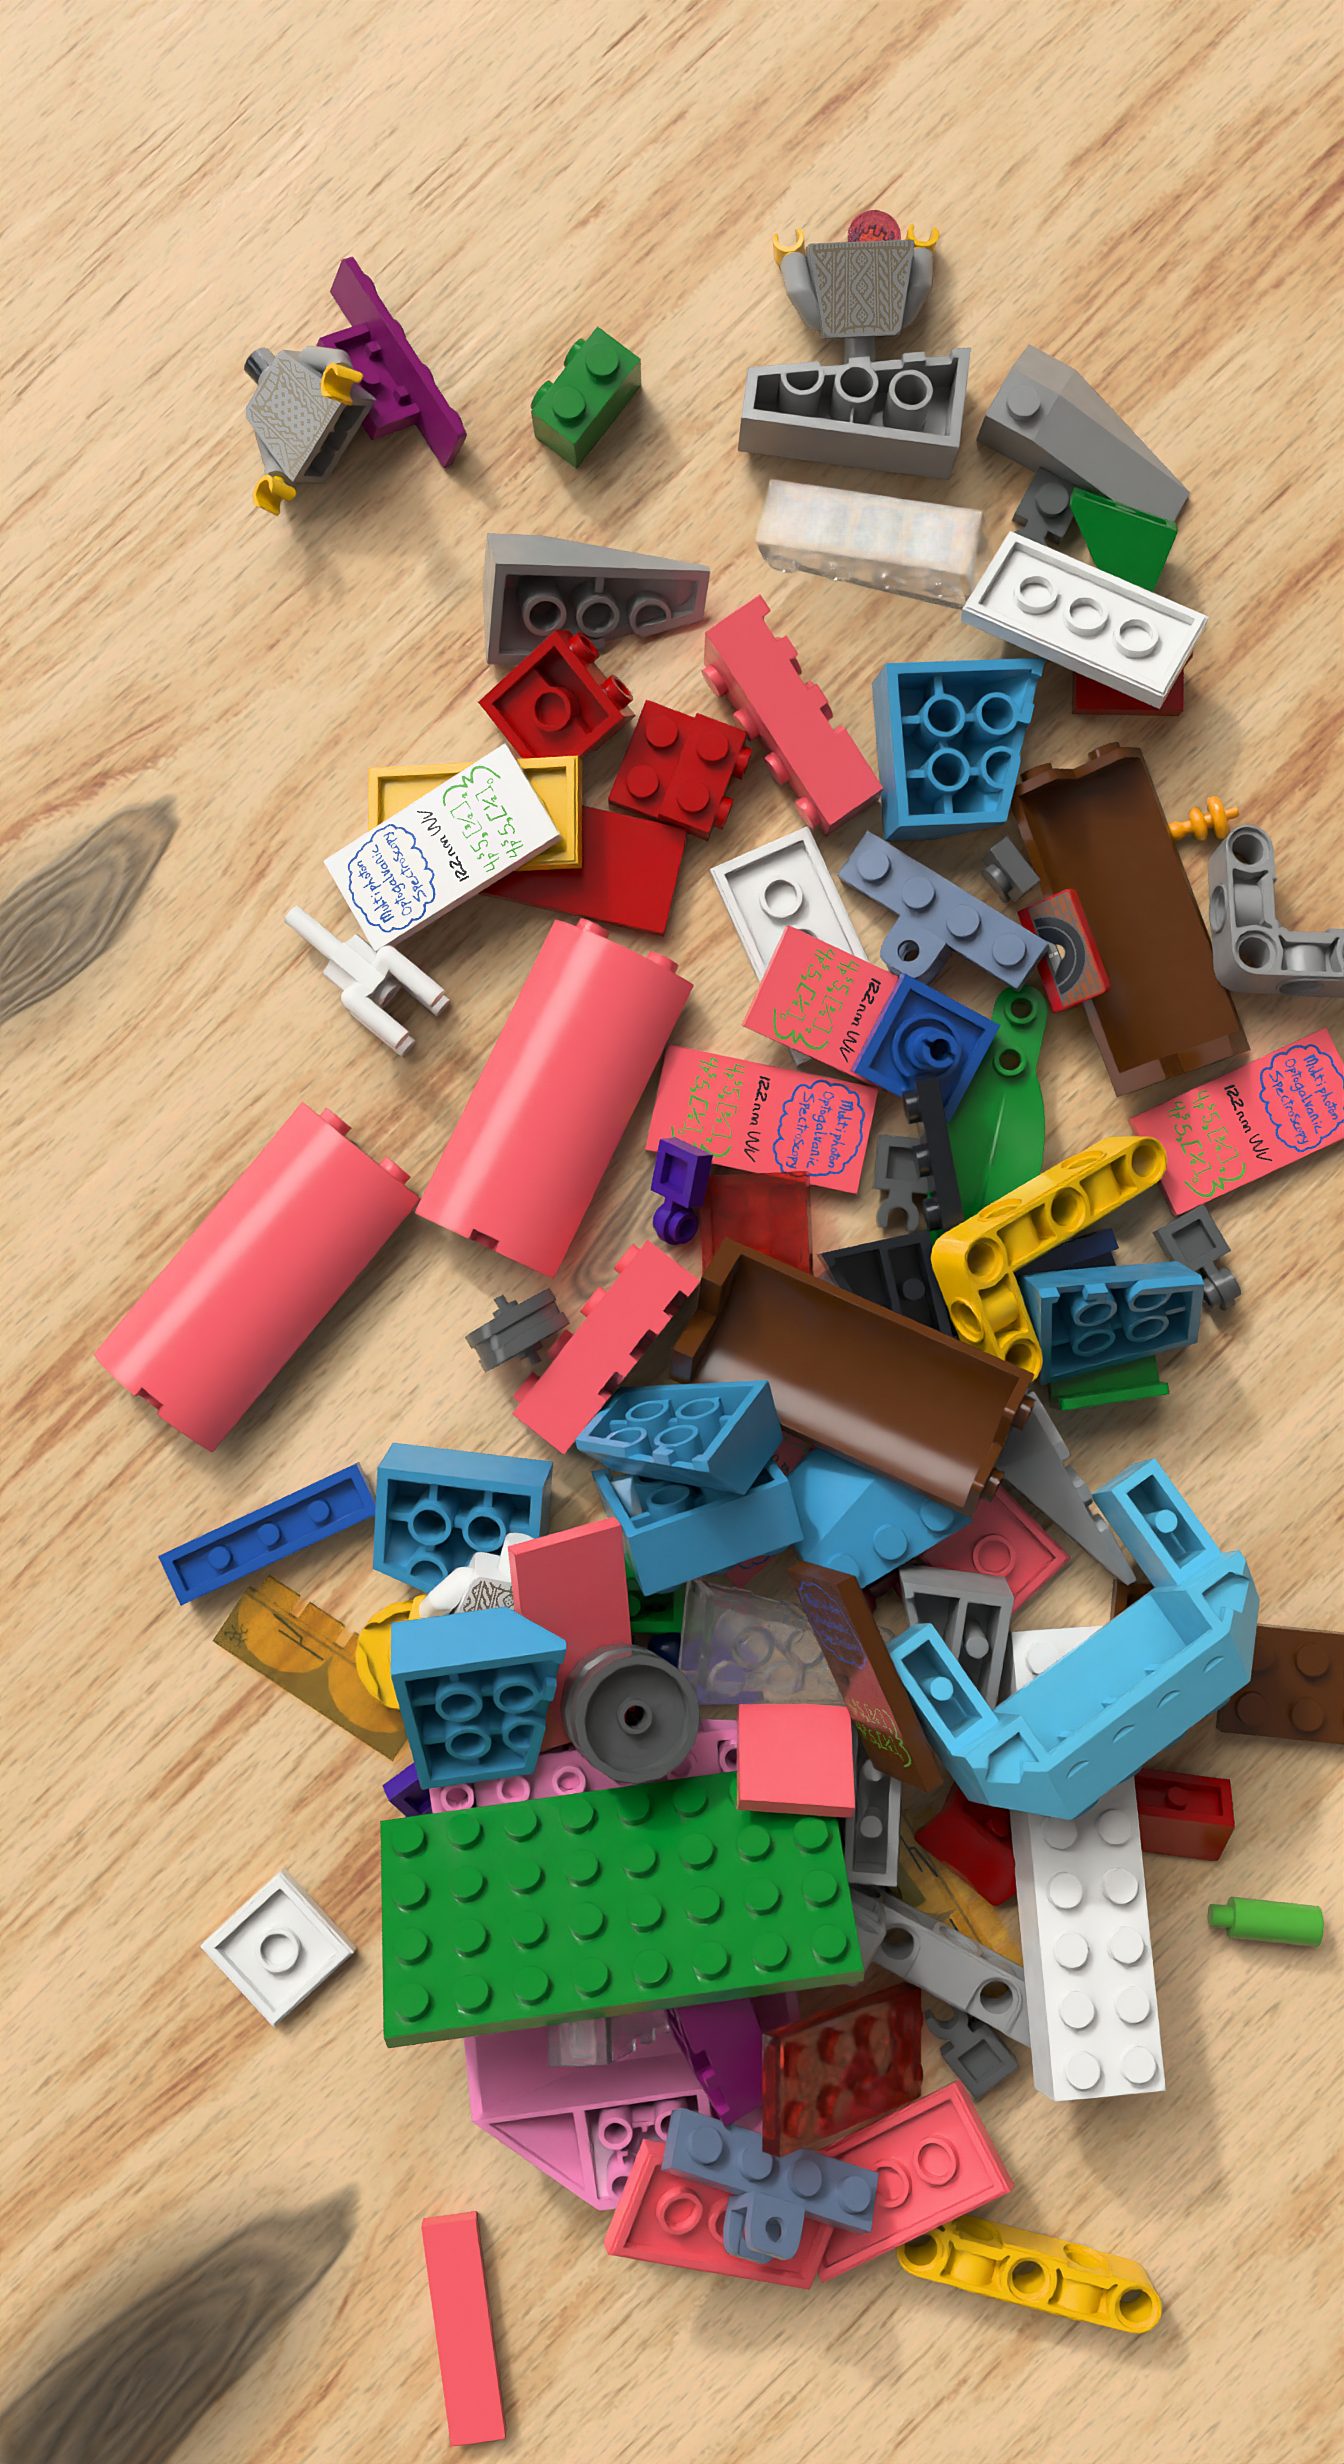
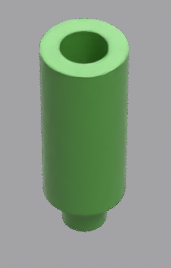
M1230 1897L1227 1905L1210 1904L1208 1907L1207 1918L1209 1926L1226 1928L1229 1938L1319 1947L1322 1941L1324 1923L1322 1910L1319 1906Z

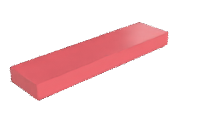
M477 2211L423 2218L421 2229L451 2447L505 2439L507 2427Z

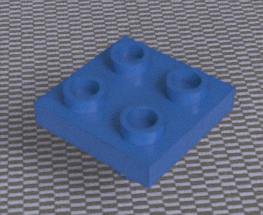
M901 974L850 1071L901 1099L902 1092L910 1090L908 1076L931 1072L938 1077L945 1119L949 1123L1000 1025L907 974Z

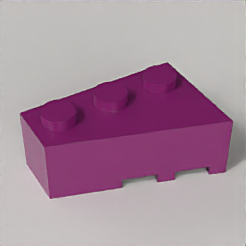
M749 1998L663 2009L673 2038L724 2127L784 2092Z

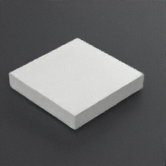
M284 1867L204 1940L200 1946L273 2027L344 1963L357 1948Z

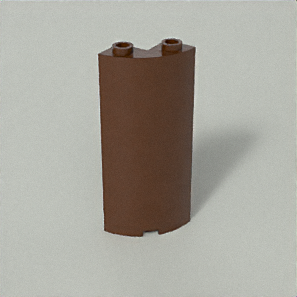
M1112 742L1089 752L1088 757L1090 761L1074 769H1053L1051 763H1046L1023 772L1020 775L1022 783L1015 786L1010 806L1034 872L1040 878L1039 885L1044 899L1065 889L1074 888L1077 891L1111 984L1109 992L1083 1002V1006L1116 1097H1120L1242 1054L1251 1049L1230 991L1223 987L1215 976L1212 942L1141 748L1120 747L1119 742Z
M727 1237L701 1276L698 1307L672 1349L669 1379L680 1384L769 1380L781 1431L970 1518L973 1517L981 1499L992 1502L1005 1473L997 1469L996 1465L1013 1427L1023 1431L1036 1402V1399L1027 1396L1034 1373Z

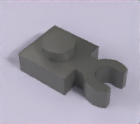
M1039 467L1011 520L1024 528L1014 533L1046 546L1044 538L1059 545L1074 517L1070 508L1072 491L1074 487L1082 488Z
M1008 836L989 849L982 859L986 865V868L982 870V876L988 881L995 892L999 894V898L1003 903H1007L1011 899L1016 903L1040 882V878Z
M879 1134L877 1137L872 1189L888 1191L887 1200L879 1206L876 1213L878 1228L887 1227L888 1213L893 1208H899L905 1212L907 1216L906 1231H914L918 1225L919 1213L917 1207L912 1202V1193L928 1194L927 1177H918L912 1154V1146L920 1144L919 1138Z
M952 2005L950 2006L955 2011V2014L948 2021H941L935 2017L930 2009L926 2010L924 2015L930 2032L937 2038L949 2040L940 2048L942 2058L957 2077L961 2079L975 2099H978L1019 2067L1016 2057L991 2025L980 2019L969 2024L967 2012H963Z

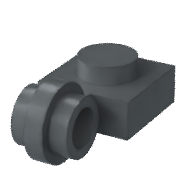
M1204 1204L1152 1232L1169 1262L1178 1261L1193 1271L1199 1270L1201 1272V1277L1205 1284L1203 1303L1210 1311H1214L1217 1308L1225 1311L1235 1305V1298L1241 1295L1238 1282L1226 1267L1217 1270L1213 1263L1214 1260L1227 1254L1231 1249Z

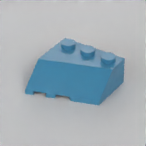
M1046 658L886 663L872 682L879 782L883 787L881 807L884 841L940 839L1003 825L1007 821L1021 763L1020 753L1026 728L1031 721L1035 705L1032 703L1038 679L1042 676Z
M1178 1261L1019 1274V1288L1043 1356L1042 1368L1037 1377L1039 1384H1048L1197 1343L1205 1286L1201 1275Z
M769 1380L620 1387L577 1436L575 1442L579 1451L616 1472L745 1495L783 1441V1435Z
M392 1443L377 1468L373 1569L429 1594L456 1568L468 1567L475 1553L485 1552L500 1556L505 1537L509 1533H521L534 1539L547 1536L553 1462Z
M815 1447L812 1452H807L786 1476L790 1483L804 1540L790 1545L799 1562L806 1561L854 1575L861 1589L972 1523L970 1517L818 1447Z
M772 1458L769 1459L745 1495L632 1474L612 1477L610 1468L591 1471L607 1517H614L622 1525L624 1558L644 1596L654 1593L665 1594L673 1592L687 1581L707 1574L718 1575L726 1573L740 1562L760 1555L772 1556L779 1554L788 1545L804 1540L789 1480Z
M506 1606L391 1623L390 1675L421 1790L534 1774L546 1729L545 1718L549 1703L553 1701L557 1687L556 1677L559 1665L563 1664L567 1650L566 1640Z

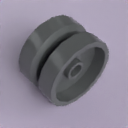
M617 1643L594 1650L577 1663L565 1681L560 1702L562 1723L566 1735L576 1750L594 1768L612 1780L639 1784L660 1779L682 1764L696 1741L700 1712L695 1690L682 1671L643 1646ZM631 1706H635L634 1711H627Z

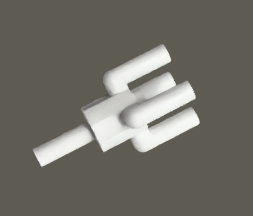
M298 905L293 907L286 915L284 922L329 959V963L323 971V976L343 992L341 1001L350 1014L401 1057H404L412 1049L416 1041L409 1036L410 1032L382 1009L395 997L400 987L437 1017L449 1005L451 1000L444 995L445 990L394 947L384 946L376 953L372 946L358 934L342 943Z

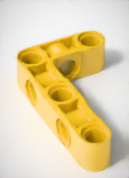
M1144 1136L1106 1137L983 1208L978 1214L940 1236L932 1248L931 1263L960 1341L1034 1373L1033 1382L1038 1377L1042 1368L1043 1356L1014 1272L1118 1209L1123 1203L1156 1184L1163 1177L1167 1167L1166 1150L1162 1143L1156 1138Z
M967 2214L927 2232L926 2234L931 2237L925 2245L913 2247L904 2243L895 2248L900 2265L906 2272L914 2276L1077 2321L1091 2322L1129 2333L1141 2334L1150 2331L1158 2323L1162 2314V2304L1147 2271L1140 2263L1097 2251L1074 2242ZM1033 2261L1037 2263L1030 2273L1022 2275L1013 2272L1015 2267L1021 2262ZM1133 2289L1142 2290L1141 2295L1135 2301H1120L1127 2291Z

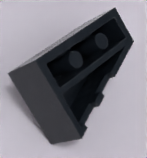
M929 1230L816 1254L835 1286L953 1338L945 1300L932 1268L931 1253L933 1246Z

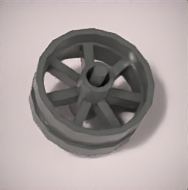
M550 1288L520 1304L516 1300L508 1303L504 1295H501L494 1299L499 1308L492 1313L494 1319L465 1336L471 1349L474 1348L479 1355V1363L485 1373L516 1355L519 1361L527 1357L533 1366L542 1361L536 1352L543 1348L540 1341L566 1327L570 1322L565 1313L560 1312L554 1302L556 1298Z

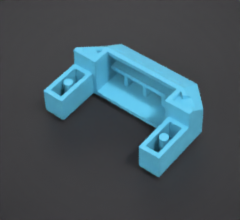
M1155 1458L1131 1464L1092 1493L1093 1501L1155 1588L993 1710L990 1709L931 1623L914 1624L886 1645L928 1743L968 1801L1067 1820L1078 1818L1093 1808L1099 1798L1114 1786L1127 1781L1142 1769L1143 1764L1154 1755L1181 1740L1187 1733V1730L1203 1717L1209 1716L1228 1703L1234 1693L1250 1682L1260 1599L1246 1559L1239 1550L1220 1551Z

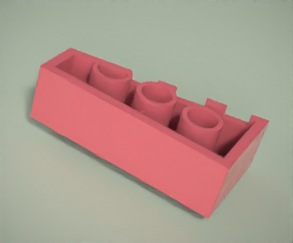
M759 594L705 632L704 665L706 668L701 672L712 692L718 698L726 695L737 710L732 716L737 727L747 731L746 739L751 742L756 738L768 755L763 760L779 785L788 782L799 799L794 804L804 822L811 829L819 826L827 837L876 803L881 796L883 787L846 728L840 725L833 730L828 721L833 718V713L827 698L818 684H813L811 681L804 684L799 675L802 674V670L796 659V656L799 654L787 635L782 638H775L764 621L765 615L771 612L761 594Z
M649 1240L644 1243L641 1249L632 1244L614 1267V1270L620 1276L606 1292L603 1288L599 1287L580 1310V1313L587 1318L573 1335L566 1329L549 1349L546 1355L553 1362L544 1374L539 1377L532 1372L512 1397L520 1403L512 1414L563 1455L701 1282Z

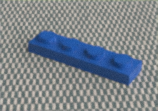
M357 1462L159 1555L158 1558L182 1606L375 1515L376 1497L360 1462Z

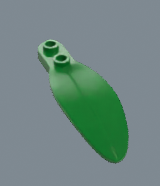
M1024 985L1019 993L1008 987L998 995L991 1020L999 1024L1000 1027L950 1122H946L965 1221L978 1214L986 1206L1039 1176L1041 1172L1045 1143V1114L1042 1093L1036 1076V1067L1048 1016V1005L1042 993L1029 985ZM1016 1003H1024L1030 1008L1031 1014L1026 1018H1017L1012 1014L1011 1007ZM1012 1054L1018 1058L1020 1065L1014 1070H1006L1000 1065L999 1059L1003 1055ZM928 1187V1196H927V1198H930L929 1187ZM937 1230L929 1232L932 1246H934L938 1239Z

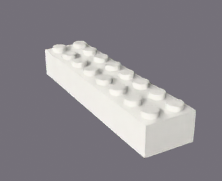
M1104 1625L1008 1632L999 1685L1000 1704ZM1134 1776L1114 1786L1099 1798L1093 1808L1072 1820L1009 1809L1013 1855L1016 1863L1015 1877L1035 2089L1054 2102L1166 2091Z

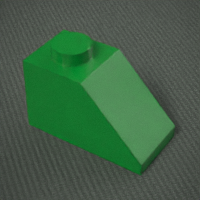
M1074 487L1070 497V508L1097 569L1153 593L1178 533L1176 522Z

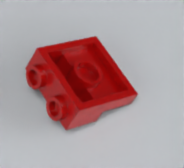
M555 630L478 701L522 759L578 756L580 759H583L590 751H597L636 716L628 706L633 701V696L626 685L615 675H611L607 679L594 663L600 657L594 644L583 633L577 632L573 636L569 630Z
M646 699L608 797V804L658 823L688 829L689 835L708 841L713 827L723 830L734 799L726 797V793L732 777L742 780L749 764L753 749L745 746L747 731L696 713L694 718Z

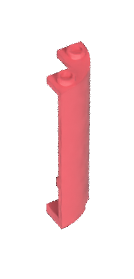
M582 918L577 926L555 919L415 1211L416 1214L553 1279L694 986L689 981L675 974L679 965L671 959L652 951L649 952L646 958L608 940L609 932L606 929Z
M302 1102L93 1354L104 1368L134 1396H142L149 1404L158 1409V1416L212 1453L421 1200L405 1185L411 1178L408 1173L386 1156L379 1164L346 1137L352 1128L327 1107L319 1115Z

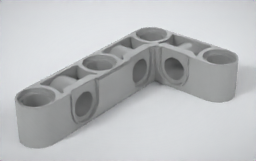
M1247 824L1236 827L1215 849L1208 861L1209 921L1212 933L1213 966L1217 980L1229 991L1238 993L1344 998V929L1328 928L1325 932L1287 931L1286 927H1280V921L1276 920L1273 884L1277 881V878L1275 876L1272 840L1258 826ZM1233 852L1241 854L1246 859L1247 864L1238 861ZM1239 953L1250 957L1255 968L1245 965L1240 959Z
M848 1883L864 1974L871 1961H874L961 2011L969 2013L1000 2030L1003 2034L1031 2048L1023 1966L874 1885ZM894 1927L904 1928L911 1933L910 1939L901 1945L890 1944L884 1940L886 1931ZM992 1981H1000L1009 1986L1005 1994L998 1998L987 1997L981 1993V1990ZM860 1982L846 1983L844 1985L857 1987Z

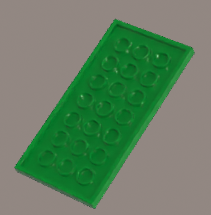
M737 1771L380 1821L383 2035L388 2048L864 1981V1969L837 1817L737 1810Z

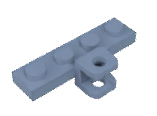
M868 830L837 875L842 882L899 917L885 937L880 950V957L888 970L899 977L901 974H907L928 986L939 975L952 956L953 951L1019 993L1050 948L1045 940ZM911 952H919L915 960L905 961L907 955Z
M685 2108L672 2111L661 2171L735 2194L728 2198L723 2228V2242L728 2254L758 2264L769 2263L773 2257L780 2260L791 2259L796 2254L800 2244L804 2217L859 2235L871 2233L879 2173L733 2124L724 2127L721 2120ZM744 2227H745V2240H744V2237H743Z

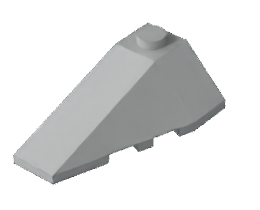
M1030 344L1009 371L985 414L976 439L1035 473L1039 467H1042L1087 492L1171 521H1175L1190 494L1185 486L1075 369Z
M487 533L483 574L487 664L518 665L555 630H569L573 636L577 632H581L594 644L596 649L606 647L605 642L631 634L645 637L703 621L710 569L705 565L542 535Z
M1028 1390L1027 1396L1036 1399L1033 1410L1023 1431L1013 1427L996 1468L1005 1472L1003 1479L1116 1579L1128 1586L1137 1580L1104 1519L1098 1513L1093 1516L1088 1506L1093 1504V1496L1086 1483L1080 1479L1070 1465L1066 1468L1063 1465L1062 1461L1071 1455L1036 1393Z

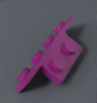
M354 257L342 259L330 293L352 327L320 337L316 346L340 349L347 352L354 370L363 374L361 382L355 384L376 399L362 422V426L371 440L416 425L442 467L452 466L467 437L459 414L447 403L435 384L430 369L420 361L407 341L402 326L397 320L393 319L378 296L371 278L364 274Z

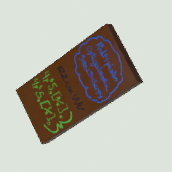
M801 1561L787 1569L873 1768L925 1793H929L943 1784L942 1773L856 1576L806 1561Z

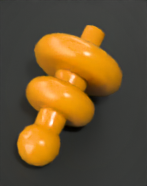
M1210 796L1206 802L1207 813L1203 814L1201 809L1193 807L1188 812L1189 820L1182 823L1174 821L1168 824L1174 841H1180L1185 835L1192 833L1196 840L1204 841L1208 836V829H1213L1215 836L1219 840H1224L1230 832L1228 820L1239 817L1237 806L1224 810L1220 798Z

